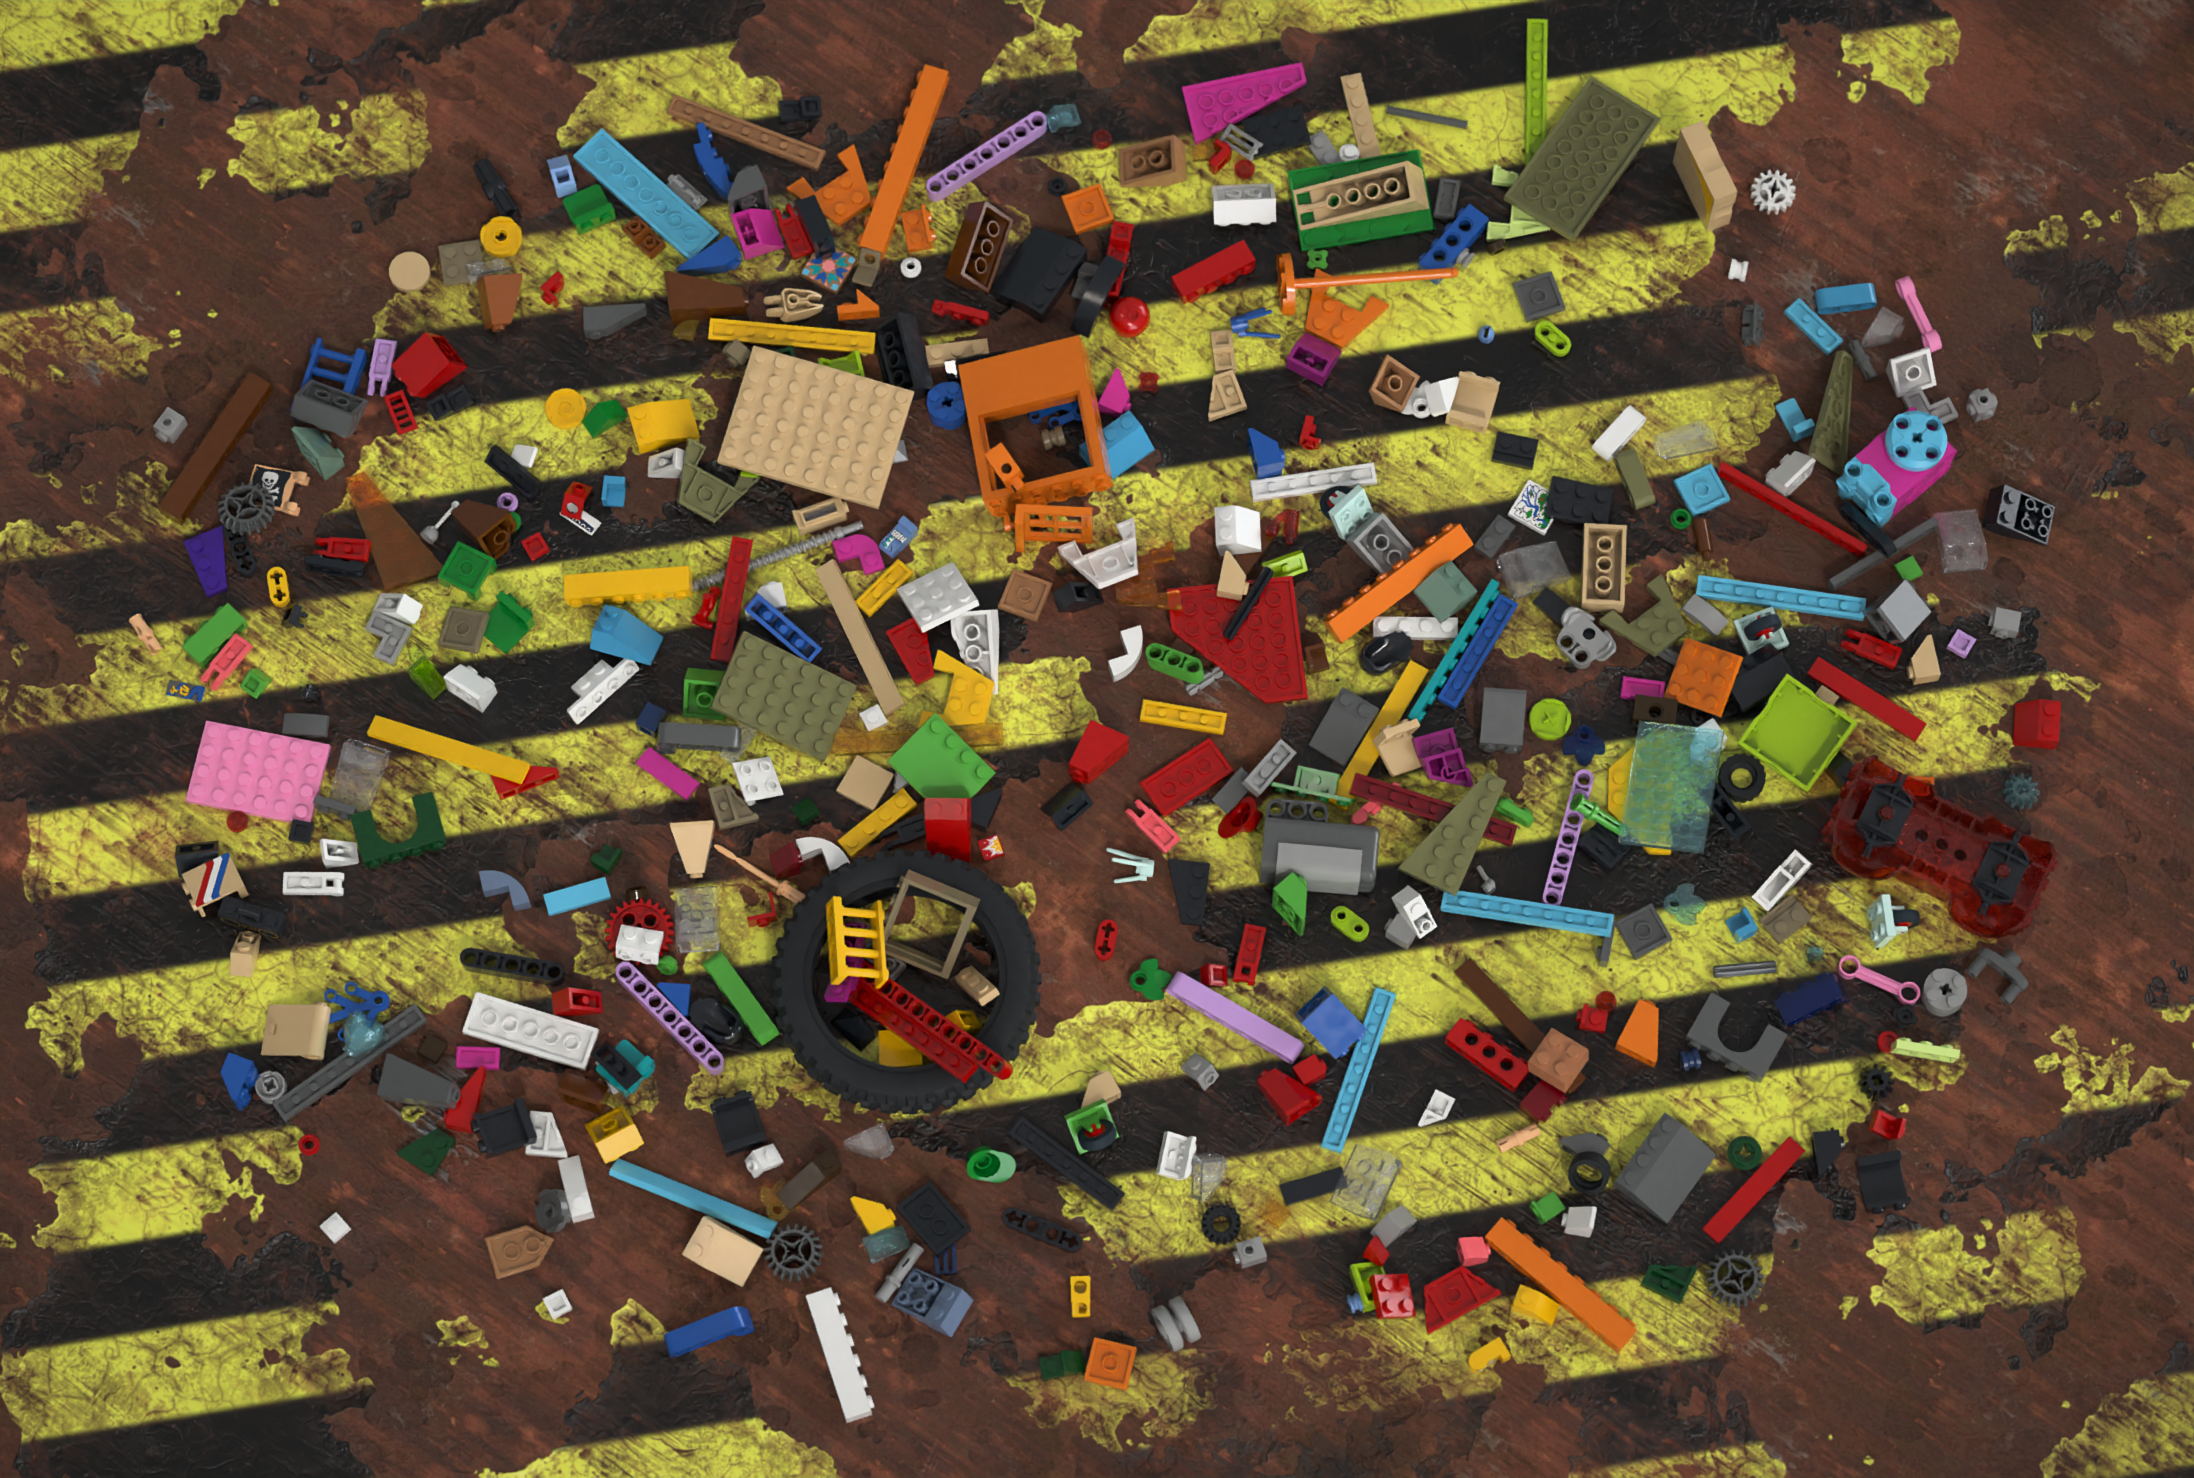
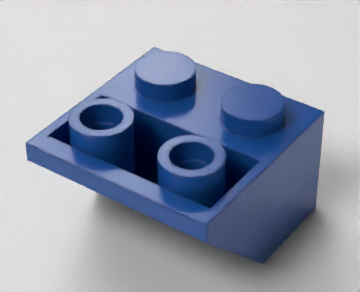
M228 1053L220 1073L231 1099L237 1109L242 1111L244 1106H248L251 1100V1089L255 1086L260 1074H258L259 1071L253 1061Z

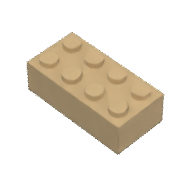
M1584 523L1580 609L1590 612H1610L1614 609L1617 613L1623 612L1625 603L1627 525Z

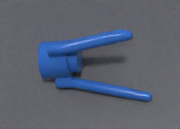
M1263 307L1242 315L1230 317L1233 334L1238 333L1239 337L1281 338L1279 334L1245 331V329H1249L1248 320L1271 314L1272 310H1266Z

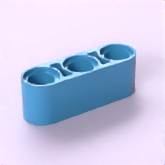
M1872 283L1830 287L1815 291L1819 314L1866 310L1877 306L1874 284Z

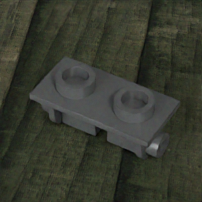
M1756 301L1754 302V307L1753 305H1745L1743 309L1742 324H1750V326L1742 327L1741 341L1744 346H1751L1752 343H1755L1760 348L1761 340L1764 337L1763 329L1761 328L1762 321H1764V310Z

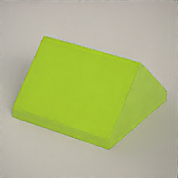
M1373 1262L1352 1264L1349 1268V1275L1355 1292L1359 1295L1363 1313L1375 1309L1369 1277L1374 1274H1385L1383 1266L1380 1267Z

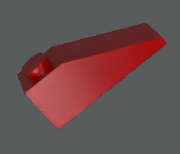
M530 766L522 784L490 775L500 801L560 778L556 767Z
M480 1066L460 1090V1099L456 1104V1108L445 1109L443 1122H446L447 1129L473 1134L470 1121H472L473 1114L478 1113L487 1074L485 1066Z

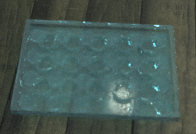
M1639 721L1618 839L1619 844L1704 854L1724 737L1723 730Z

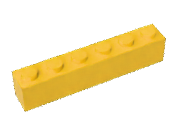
M689 566L564 575V600L568 606L575 608L582 607L583 604L601 606L604 603L610 602L613 604H623L624 601L643 603L645 600L651 599L654 601H665L666 598L684 600L687 597L693 596L692 571Z

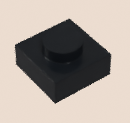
M293 819L288 840L290 842L310 845L315 824Z

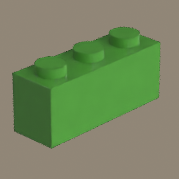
M227 603L225 606H220L209 621H204L194 635L188 636L182 648L200 668L204 669L218 655L235 633L239 635L248 627L245 618Z

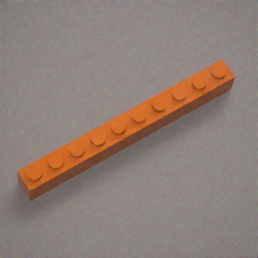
M926 64L923 71H919L916 80L918 82L917 88H913L910 95L912 102L910 107L906 106L904 111V124H900L898 127L897 136L899 137L897 143L893 142L890 154H892L890 161L887 160L883 172H885V176L883 179L880 178L878 182V195L873 197L870 205L872 209L871 214L865 218L864 227L866 228L864 233L859 234L857 245H859L860 251L862 247L881 252V260H884L947 87L949 71Z

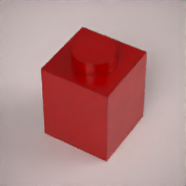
M1313 1054L1293 1066L1292 1073L1298 1082L1309 1087L1325 1078L1327 1066L1322 1058L1318 1059Z

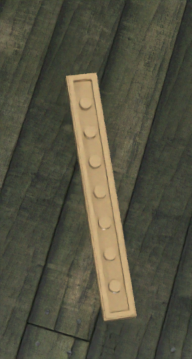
M831 559L815 569L884 714L890 715L905 706V703L836 561Z

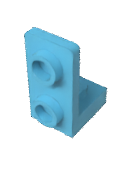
M1794 398L1776 405V410L1793 442L1813 434L1815 424L1812 418L1809 420L1805 419Z

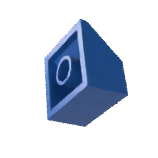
M1249 428L1247 446L1256 478L1263 479L1282 476V468H1285L1284 461H1286L1283 448L1279 449L1278 442L1253 428Z

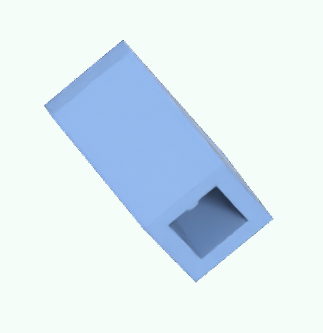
M567 155L547 160L557 197L560 198L577 193L576 183Z

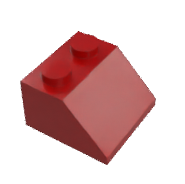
M2038 699L2015 704L2012 745L2055 749L2059 742L2061 701Z

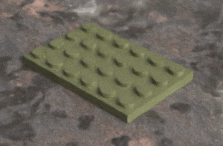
M743 631L709 708L824 762L857 685Z

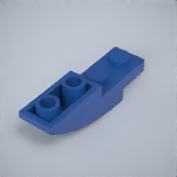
M704 122L696 124L700 143L693 146L698 164L711 186L727 200L733 182H729L728 176L731 175L728 163L724 164L722 157L718 158L715 147L711 148L709 142L713 141L711 130L706 129Z

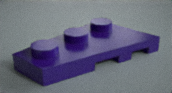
M223 525L183 541L207 598L227 591Z

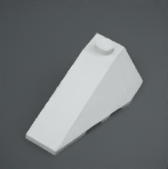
M998 610L967 611L952 618L951 632L960 650L961 659L964 660L966 666L995 683L993 694H998Z

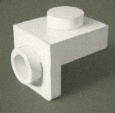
M773 1143L752 1151L745 1159L747 1169L754 1178L759 1177L764 1171L780 1166L784 1162Z

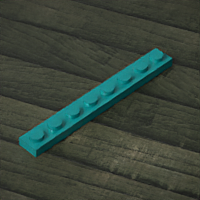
M1494 579L1490 581L1409 713L1408 721L1417 718L1418 722L1421 723L1426 715L1425 708L1428 704L1432 705L1437 697L1435 692L1438 687L1442 688L1448 678L1446 674L1449 670L1453 671L1458 662L1456 659L1458 654L1465 652L1469 644L1466 641L1470 635L1474 636L1479 628L1477 623L1480 618L1485 619L1490 610L1488 605L1491 601L1495 602L1500 594L1498 590L1499 582Z

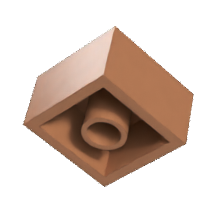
M1551 1028L1529 1059L1528 1070L1566 1093L1588 1061L1589 1051L1584 1046Z

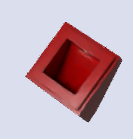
M1206 964L1200 968L1201 984L1208 988L1228 986L1227 965Z
M1375 1235L1368 1244L1363 1257L1382 1267L1390 1253L1378 1236Z

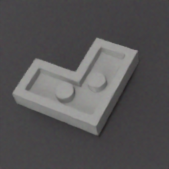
M1921 388L1901 397L1907 410L1914 407L1917 411L1937 416L1942 421V424L1958 417V413L1949 397L1930 405Z
M375 610L365 627L367 632L382 638L374 653V658L394 666L413 631L412 627Z

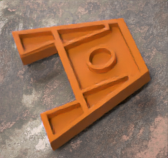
M854 144L837 154V158L846 168L847 172L818 191L814 192L804 177L786 188L787 192L799 200L815 195L824 217L838 227L868 208L872 201Z
M1316 268L1315 277L1331 276ZM1330 287L1312 288L1305 331L1341 350L1389 308V304L1371 296L1363 311L1359 312L1327 296L1326 293Z

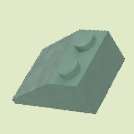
M293 427L291 429L299 451L325 481L345 466L343 453L337 447L334 449L330 445L331 440L326 433L323 432L321 434L316 428Z

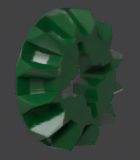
M1749 1136L1735 1138L1731 1141L1727 1150L1729 1163L1736 1169L1744 1171L1754 1169L1762 1158L1761 1146L1755 1139ZM1743 1145H1745L1746 1152L1751 1154L1747 1155L1745 1162L1742 1155L1738 1154V1152L1742 1151Z

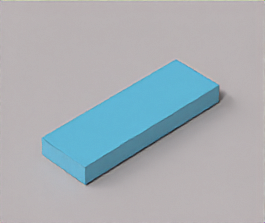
M1800 298L1784 311V314L1827 356L1843 343V339Z
M605 877L543 895L549 916L611 899Z

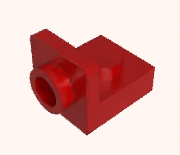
M1219 139L1214 141V149L1217 152L1209 159V171L1214 175L1232 159L1231 147L1225 141L1221 142Z
M558 271L540 287L541 299L547 305L552 304L555 308L559 303L557 297L553 294H558L565 284L563 275Z
M1309 415L1305 417L1299 445L1307 450H1319L1321 439L1314 437L1317 425L1313 424L1314 417Z
M1584 1003L1582 1009H1578L1576 1022H1580L1579 1029L1605 1033L1608 1011L1590 1008L1588 1004Z

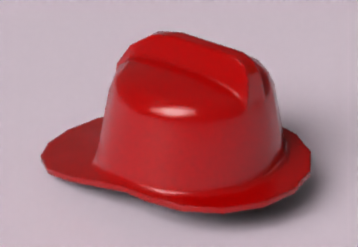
M1253 797L1243 798L1221 820L1218 827V835L1221 838L1227 839L1233 837L1238 832L1250 833L1256 829L1264 814L1256 807Z

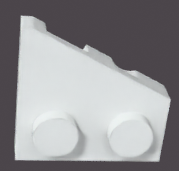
M530 1111V1118L537 1135V1140L535 1144L526 1146V1155L568 1158L553 1114L551 1112Z

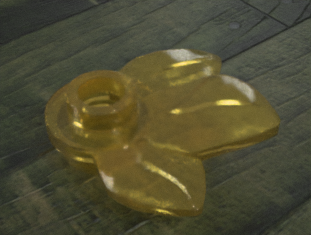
M785 1179L779 1180L772 1190L763 1186L760 1189V1202L767 1208L768 1217L774 1221L783 1220L789 1212L796 1211L801 1205L800 1203L793 1210L789 1211L785 1203L776 1195L788 1184ZM779 1207L781 1213L775 1214L773 1209Z

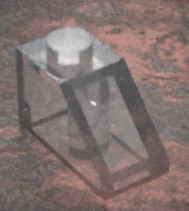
M1882 307L1861 341L1863 349L1892 343L1895 336L1899 338L1905 328L1902 326L1905 318Z
M883 1122L843 1140L846 1150L872 1159L887 1158L894 1151V1145Z
M1217 1153L1192 1155L1191 1198L1206 1202L1225 1179V1171L1227 1170L1226 1157Z

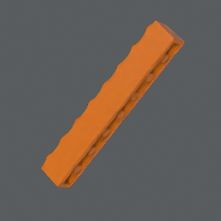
M1448 523L1441 529L1442 532L1426 539L1424 546L1408 553L1409 557L1404 561L1401 559L1392 565L1393 569L1388 573L1383 572L1375 578L1376 582L1372 585L1367 584L1363 586L1357 596L1347 598L1342 603L1343 606L1338 610L1333 609L1327 613V618L1322 622L1335 642L1343 643L1418 587L1436 569L1450 560H1454L1474 545L1461 524Z
M1501 1217L1487 1233L1484 1242H1488L1493 1250L1619 1354L1635 1335L1637 1329L1634 1327L1636 1325L1629 1318H1622L1618 1314L1617 1308L1612 1304L1604 1303L1598 1292L1586 1288L1584 1281L1577 1275L1572 1276L1568 1273V1269L1560 1261L1555 1262L1551 1259V1254L1545 1248H1538L1533 1244L1534 1240L1528 1234H1521L1511 1220H1505Z

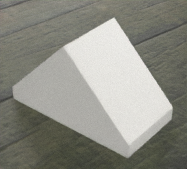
M1458 377L1423 386L1432 416L1435 417L1450 412L1459 383Z
M320 840L322 860L326 869L359 863L356 842Z

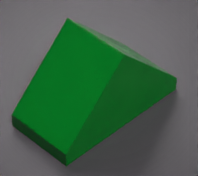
M617 399L597 403L582 420V424L594 439L628 418V415Z

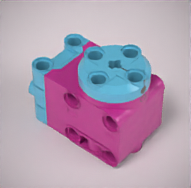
M1911 407L1905 413L1896 415L1883 433L1875 437L1868 446L1845 465L1842 475L1836 480L1838 485L1837 493L1842 499L1849 500L1852 498L1865 512L1867 518L1880 529L1951 468V463L1957 450L1947 441V434L1940 418L1923 411H1917L1914 407Z

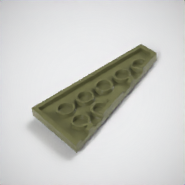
M1487 772L1397 870L1455 897L1506 784V780Z

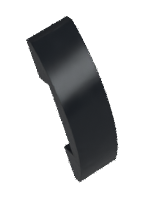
M1106 255L1080 302L1070 330L1088 339L1090 338L1098 321L1097 317L1114 283H1117L1126 265L1125 263Z

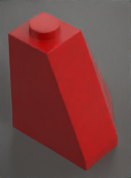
M1276 1068L1271 1071L1267 1069L1258 1076V1088L1286 1127L1322 1103V1096Z

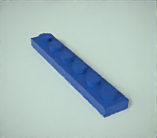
M1499 594L1437 697L1438 701L1456 710L1517 609L1518 603Z

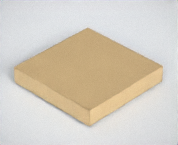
M857 755L836 792L874 812L895 776L893 773Z

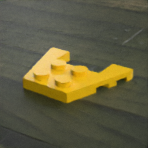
M938 650L933 667L934 670L951 673L954 676L945 712L943 715H937L949 727L985 724L995 683L943 651ZM922 710L918 728L934 713Z

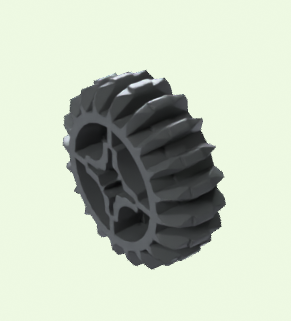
M251 481L248 485L241 482L239 487L233 484V490L226 488L227 495L221 494V501L218 502V515L220 516L221 523L225 525L227 530L231 529L234 534L239 531L241 536L245 532H248L250 536L252 531L259 533L260 527L266 529V523H271V516L275 514V504L272 495L268 493L265 487L261 488L259 483L253 486ZM257 500L263 504L261 509L256 505ZM231 508L235 509L236 517L230 514Z
M798 1223L794 1224V1229H791L790 1225L786 1224V1231L778 1227L779 1235L774 1232L771 1233L774 1241L766 1240V1244L771 1247L764 1248V1252L769 1254L764 1259L770 1262L767 1265L768 1269L775 1268L772 1272L774 1276L781 1272L780 1280H784L787 1275L789 1282L793 1281V1276H796L797 1281L801 1282L800 1275L804 1274V1277L808 1279V1271L816 1273L813 1265H821V1262L817 1259L823 1258V1254L817 1251L823 1249L822 1244H817L820 1239L818 1236L813 1237V1230L806 1234L807 1226L805 1225L801 1230H799ZM790 1237L801 1238V1240L799 1239L795 1243H789L785 1239ZM807 1243L811 1247V1256L808 1261L802 1254ZM778 1245L785 1251L780 1263L775 1257ZM788 1249L792 1251L797 1249L799 1257L794 1254L790 1256ZM791 1263L801 1265V1267L795 1269L786 1268L785 1266H789Z
M1731 1249L1730 1256H1728L1726 1251H1722V1258L1716 1255L1714 1257L1715 1262L1710 1261L1709 1263L1712 1269H1707L1705 1272L1711 1276L1705 1279V1283L1711 1284L1707 1287V1290H1715L1711 1297L1714 1299L1719 1296V1304L1726 1300V1307L1728 1308L1732 1302H1734L1735 1308H1739L1740 1301L1746 1307L1748 1300L1754 1302V1295L1759 1296L1761 1294L1758 1288H1763L1764 1283L1759 1280H1763L1765 1276L1764 1274L1757 1273L1762 1271L1763 1268L1762 1266L1755 1267L1758 1260L1750 1261V1253L1746 1257L1742 1256L1743 1250H1739L1738 1255H1735V1250ZM1734 1263H1739L1747 1269L1739 1270L1735 1267ZM1725 1265L1727 1276L1718 1281V1270ZM1732 1275L1734 1277H1741L1737 1283L1735 1280H1729ZM1752 1276V1286L1747 1292H1744L1743 1281L1747 1277ZM1722 1287H1730L1736 1294H1730L1723 1290Z

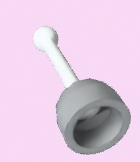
M453 501L452 507L435 526H427L420 532L421 537L426 542L433 544L439 536L437 529L451 514L450 512L460 505L459 502Z

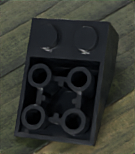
M2004 484L1990 489L1982 528L2001 536L2046 546L2055 506Z

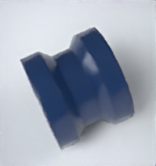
M1692 1047L1689 1051L1681 1050L1678 1052L1680 1064L1684 1072L1689 1071L1693 1067L1696 1069L1701 1068V1060L1696 1047Z

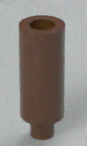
M1697 519L1693 521L1698 554L1702 555L1703 561H1710L1711 553L1714 551L1708 519Z

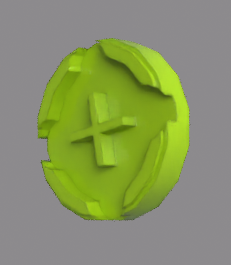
M1546 698L1532 707L1529 714V726L1532 732L1543 740L1554 741L1562 738L1568 732L1571 725L1570 711H1568L1563 702L1556 699Z

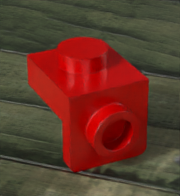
M1874 1110L1868 1130L1887 1140L1901 1139L1905 1132L1907 1120L1903 1117L1895 1118L1881 1110Z

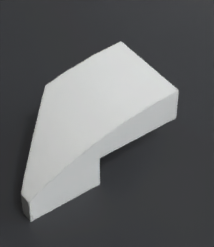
M1435 1090L1418 1126L1422 1127L1446 1119L1456 1099Z

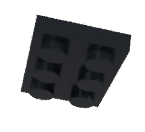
M1301 104L1242 121L1244 132L1263 144L1262 147L1258 148L1259 152L1257 155L1254 154L1253 160L1312 144ZM1247 139L1248 145L1253 147L1254 143Z
M1552 476L1544 517L1584 526V523L1608 524L1613 489Z
M930 1181L896 1206V1211L936 1257L940 1256L971 1231L967 1223Z

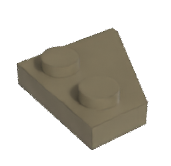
M729 784L707 790L719 831L759 820L757 813H753L746 805L747 803L736 795L735 790Z

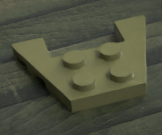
M688 438L677 503L704 519L715 523L760 477L740 476L739 473L733 486L697 467L706 446L692 438Z
M1661 574L1646 586V589L1658 603L1633 622L1627 624L1614 609L1599 619V624L1602 627L1610 628L1616 635L1632 641V644L1654 657L1686 635L1688 631Z

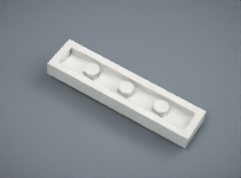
M1377 616L1373 619V638L1383 637L1397 631L1398 633L1404 632L1407 636H1410L1411 640H1455L1458 635V618H1447L1440 623L1435 617Z

